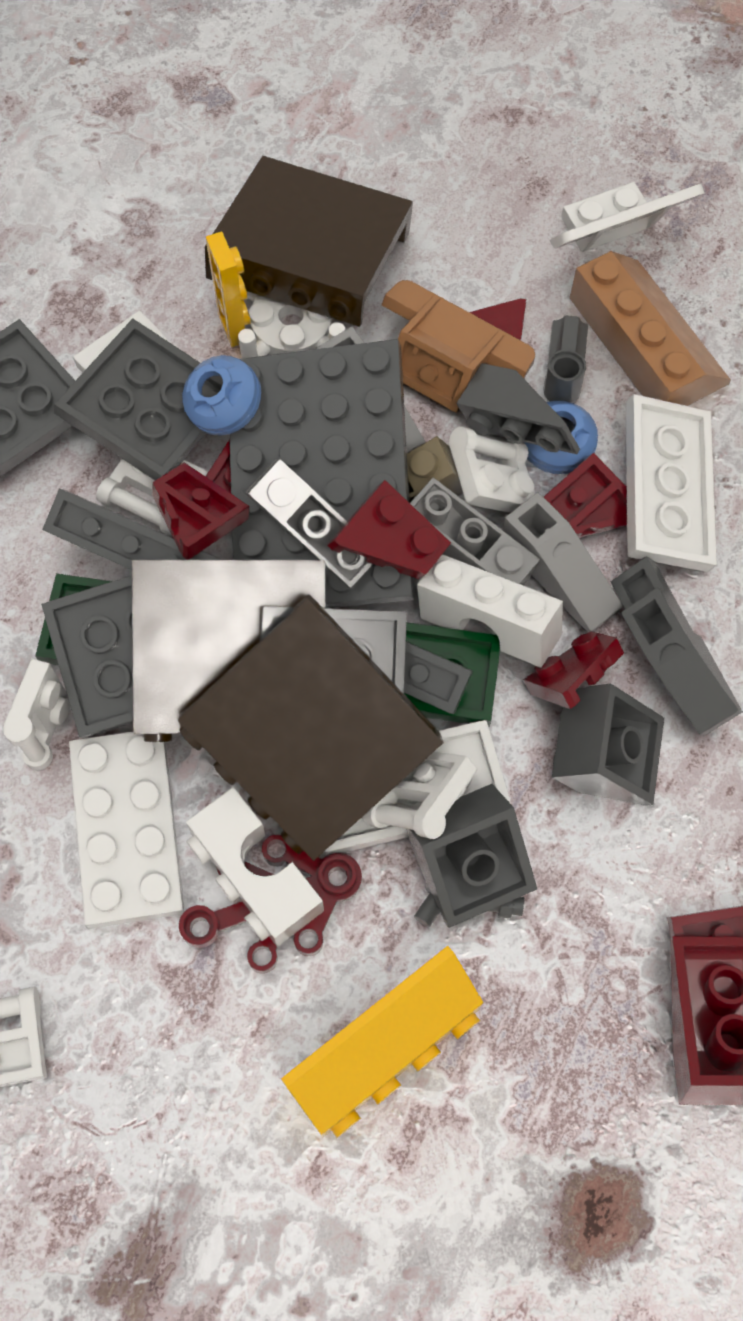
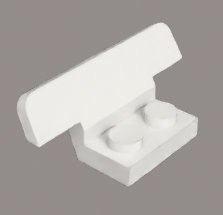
M635 182L566 205L563 207L561 218L569 231L552 238L550 242L554 249L576 242L581 252L651 228L671 207L705 194L702 184L646 202Z

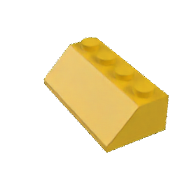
M446 946L283 1076L281 1080L321 1136L324 1137L332 1131L335 1137L338 1138L361 1119L356 1112L357 1109L371 1098H373L377 1105L380 1104L401 1086L397 1080L401 1073L411 1065L419 1072L439 1056L441 1051L436 1045L450 1033L458 1040L481 1020L475 1013L480 1010L484 1002L455 953L449 946Z

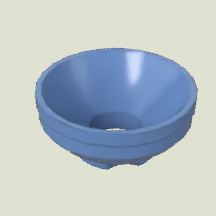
M214 356L204 360L189 374L182 393L184 410L192 423L201 431L210 435H228L243 428L254 417L261 400V385L253 369L245 362L233 356ZM221 376L223 385L220 392L213 397H204L202 394L204 382L209 377Z
M567 401L546 402L560 417H565L572 421L575 428L571 434L577 442L580 451L578 454L560 450L558 452H550L539 445L523 442L528 447L527 459L544 472L568 474L591 454L595 453L598 443V430L591 415L582 407Z

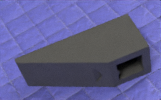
M482 363L456 403L467 419V426L480 435H498L516 444L527 442L539 445L550 452H558L560 450L578 454L580 451L564 420L516 370Z

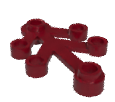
M271 835L265 839L262 845L265 861L269 865L276 867L284 864L289 865L293 862L298 870L310 875V877L305 879L323 900L324 911L294 934V944L297 951L304 956H314L323 947L322 933L336 903L350 899L359 890L362 881L360 866L354 858L344 853L329 854L322 859L317 857L313 861L305 851L301 854L293 851L281 835ZM275 843L282 844L286 848L285 853L279 858L271 857L268 854L269 847ZM245 861V867L255 875H274ZM334 871H342L346 874L347 880L344 884L335 886L329 881L330 874ZM243 902L214 912L203 905L192 906L181 915L179 932L190 946L204 948L215 942L220 931L245 923L244 917L251 912ZM198 921H206L210 926L208 933L202 937H196L192 934V927ZM306 932H312L318 937L317 944L312 948H304L299 943L300 937ZM270 937L263 941L259 939L258 942L249 948L247 953L250 967L260 974L272 971L278 961L276 952L278 947ZM261 949H266L272 954L271 961L264 966H259L253 961L255 953Z

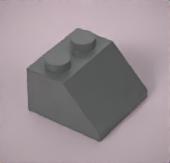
M611 683L577 688L576 692L580 702L571 709L562 707L552 778L582 794L640 805H653L664 717Z
M493 784L461 796L456 800L445 815L446 826L440 837L436 839L420 837L414 830L406 829L417 863L448 928L538 889L514 807Z

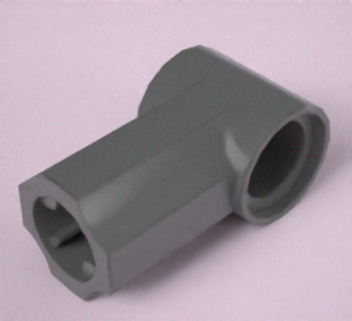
M564 315L563 318L552 322L547 371L543 386L544 395L549 401L574 403L581 393L586 371L585 354L588 324L583 323L577 316Z

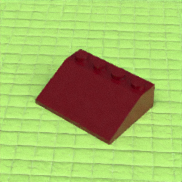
M672 936L670 943L673 1058L679 1105H743V937Z

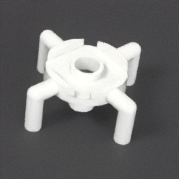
M247 292V298L253 302L249 309L251 329H243L238 334L241 359L266 356L268 354L274 355L314 350L346 329L342 323L336 322L332 324V318ZM290 314L297 315L302 319L296 325H285L280 321L284 316Z

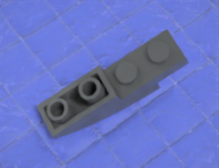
M646 556L610 581L625 608L621 613L653 669L701 736H706L741 714L743 711L701 636L693 632L655 561Z

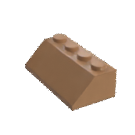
M610 251L576 268L570 300L642 396L689 406L730 384L731 379L638 260Z

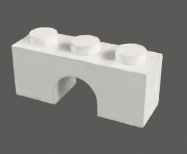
M442 554L429 572L417 584L421 619L440 627L463 630L470 619L481 621L497 634L501 652L542 668L562 636V600Z
M234 787L186 821L192 835L186 841L203 865L209 860L214 863L221 875L215 878L217 884L232 903L240 898L251 913L245 916L244 919L261 941L270 937L274 944L279 947L324 911L323 900L293 862L272 876H258L245 867V858L248 851L266 835L263 824Z

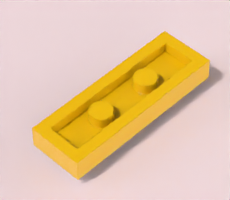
M221 231L205 237L218 316L231 347L239 345V332L245 329V325L250 324L251 321L244 302L247 299V292L240 275L244 273L242 259L236 246L229 248Z

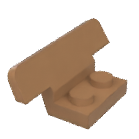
M410 280L399 281L384 296L381 304L383 307L409 320L400 331L398 337L402 352L403 383L455 413L460 410L456 403L482 363L516 370L523 378H525L534 363L535 351L530 345Z

